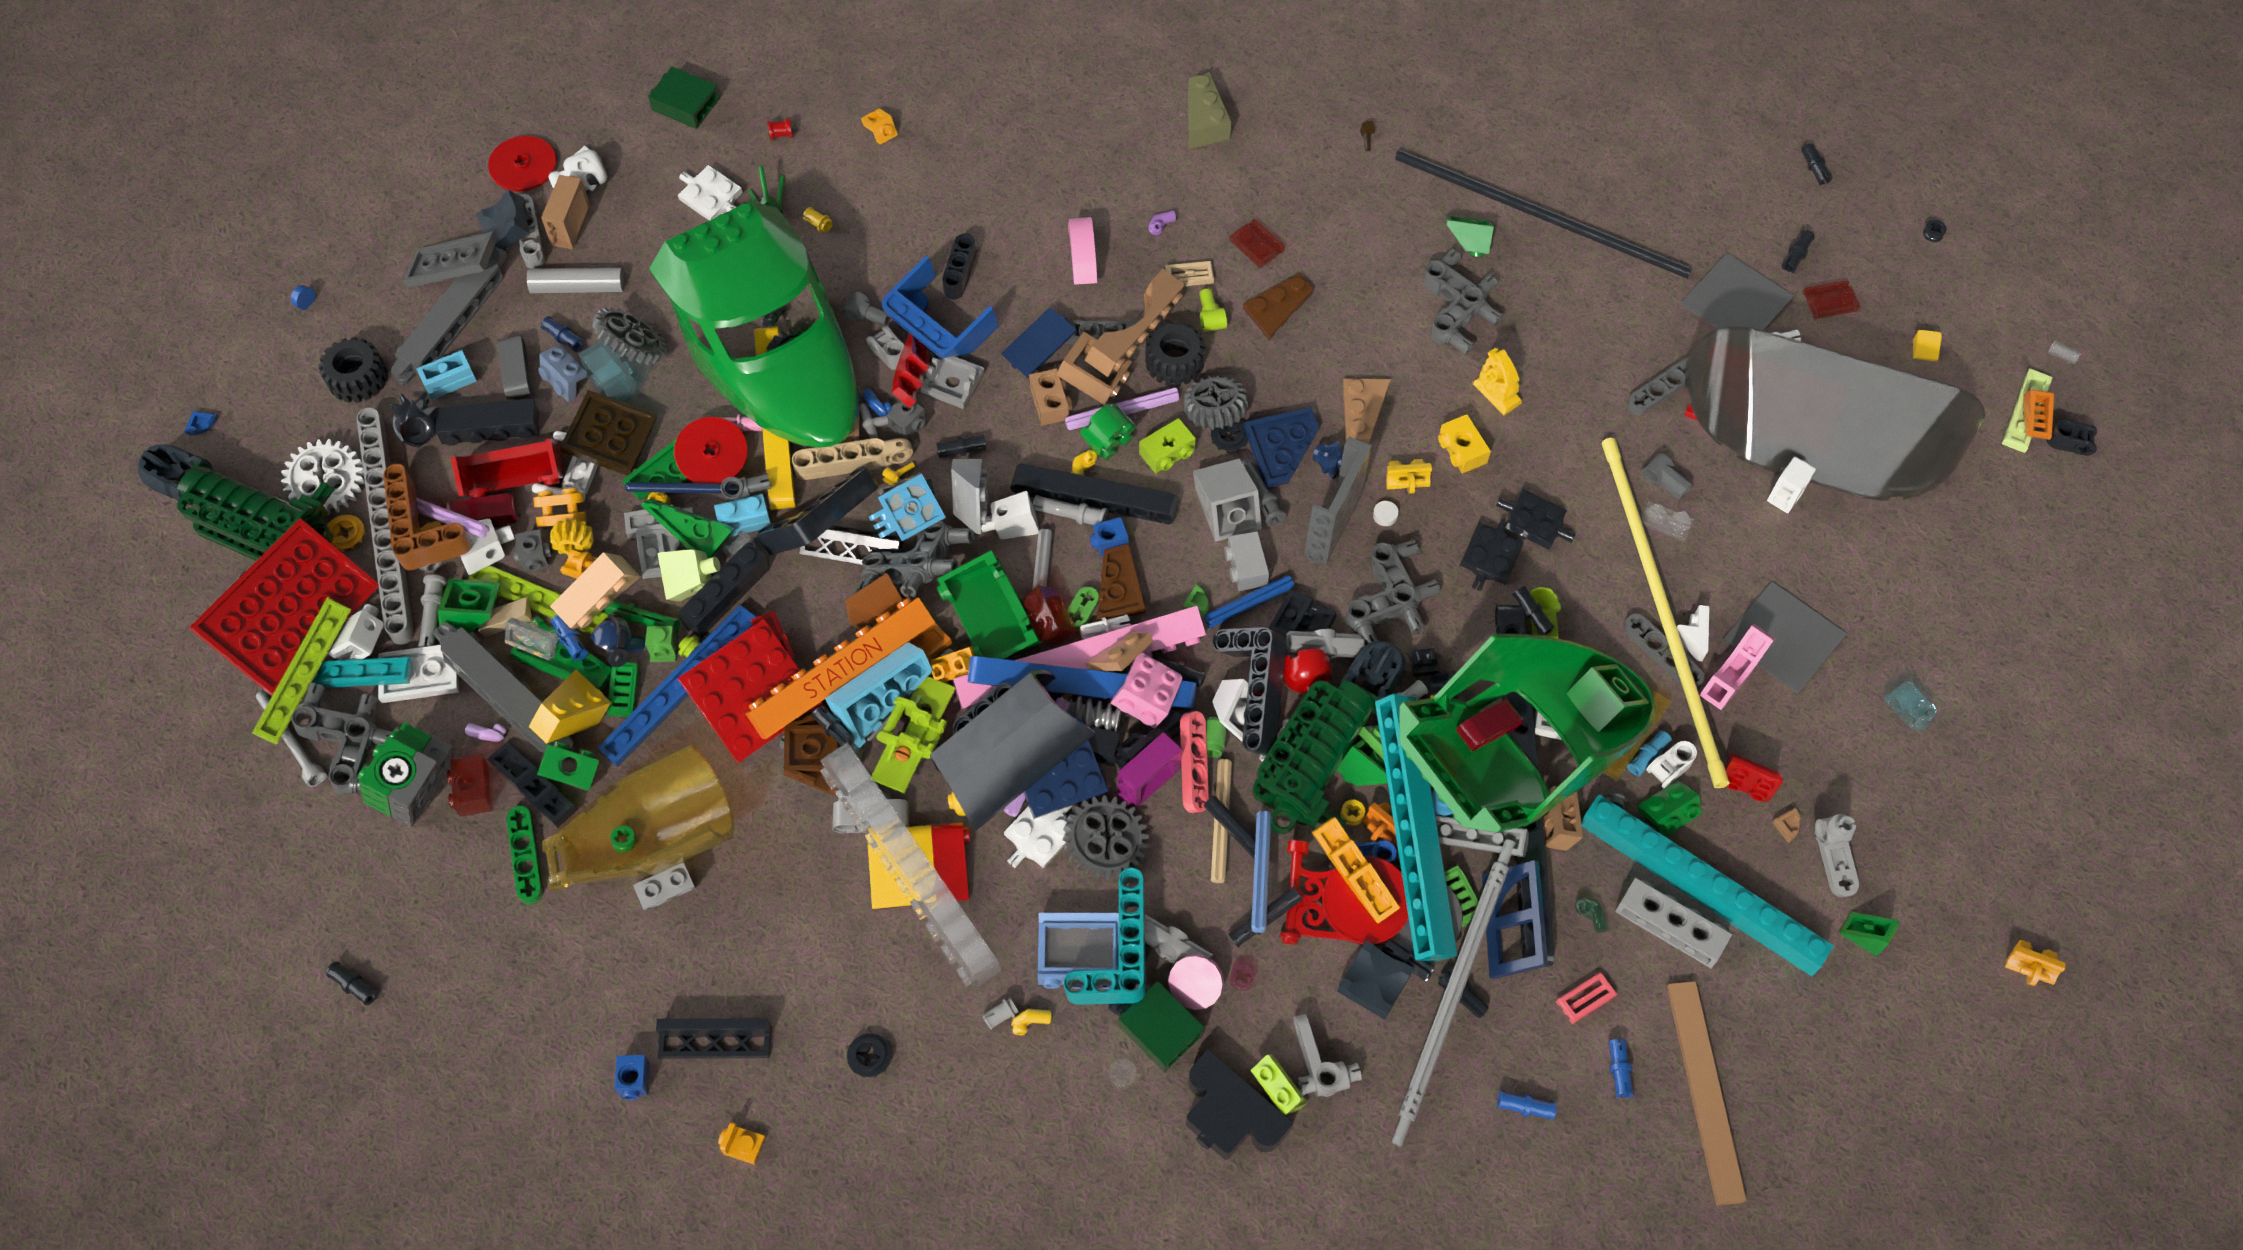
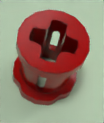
M789 118L779 122L767 121L770 141H774V138L785 136L793 138Z

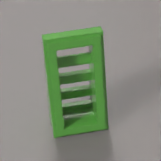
M1459 865L1444 872L1446 882L1454 878L1457 880V882L1448 886L1452 891L1459 888L1463 890L1456 894L1458 901L1466 897L1469 899V901L1460 905L1461 911L1463 912L1472 906L1476 911L1479 901ZM1475 911L1465 916L1462 914V927L1472 922Z

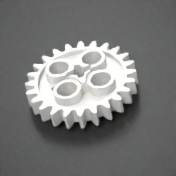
M318 439L316 446L313 447L310 442H307L308 449L304 450L298 447L299 455L290 454L293 462H285L289 470H282L281 472L285 477L281 480L285 487L283 491L289 500L292 498L299 500L302 494L311 498L322 483V480L331 487L341 484L324 504L328 512L327 515H329L332 508L337 513L340 512L339 506L341 504L348 508L347 500L356 501L357 499L353 495L354 492H362L358 485L365 484L364 479L361 477L364 475L363 468H361L363 464L358 459L359 457L356 452H352L348 445L343 447L341 442L338 441L333 446L330 439L323 445L320 439ZM323 458L322 468H321V466H320V459ZM339 462L337 466L330 467L333 463ZM309 466H314L311 470L305 471ZM316 487L313 492L307 493L309 489Z

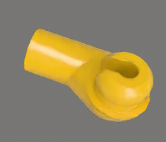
M1088 450L1075 457L1072 464V473L1084 475V471L1095 464L1097 460L1096 452Z

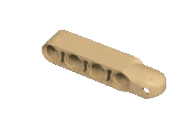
M879 438L841 443L830 447L802 449L794 453L792 463L795 474L799 479L810 480L848 474L864 465H867L870 470L883 468L886 465L903 463L912 456L913 448L907 439L897 438L883 441ZM904 453L905 456L903 458H899L898 454Z

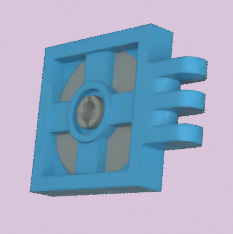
M922 473L878 496L883 508L868 516L870 521L878 517L881 518V521L873 525L875 530L885 525L886 529L878 534L880 538L897 531L901 541L946 518Z

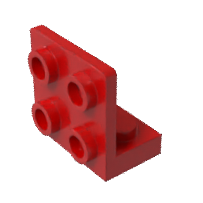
M1732 752L1729 754L1724 766L1730 782L1726 787L1733 791L1740 790L1745 792L1752 799L1760 802H1769L1784 780L1780 777L1779 772Z

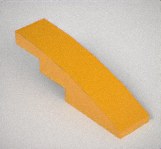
M1332 817L1312 831V834L1376 923H1380L1400 909L1372 865L1366 861L1354 841L1349 839L1336 817Z

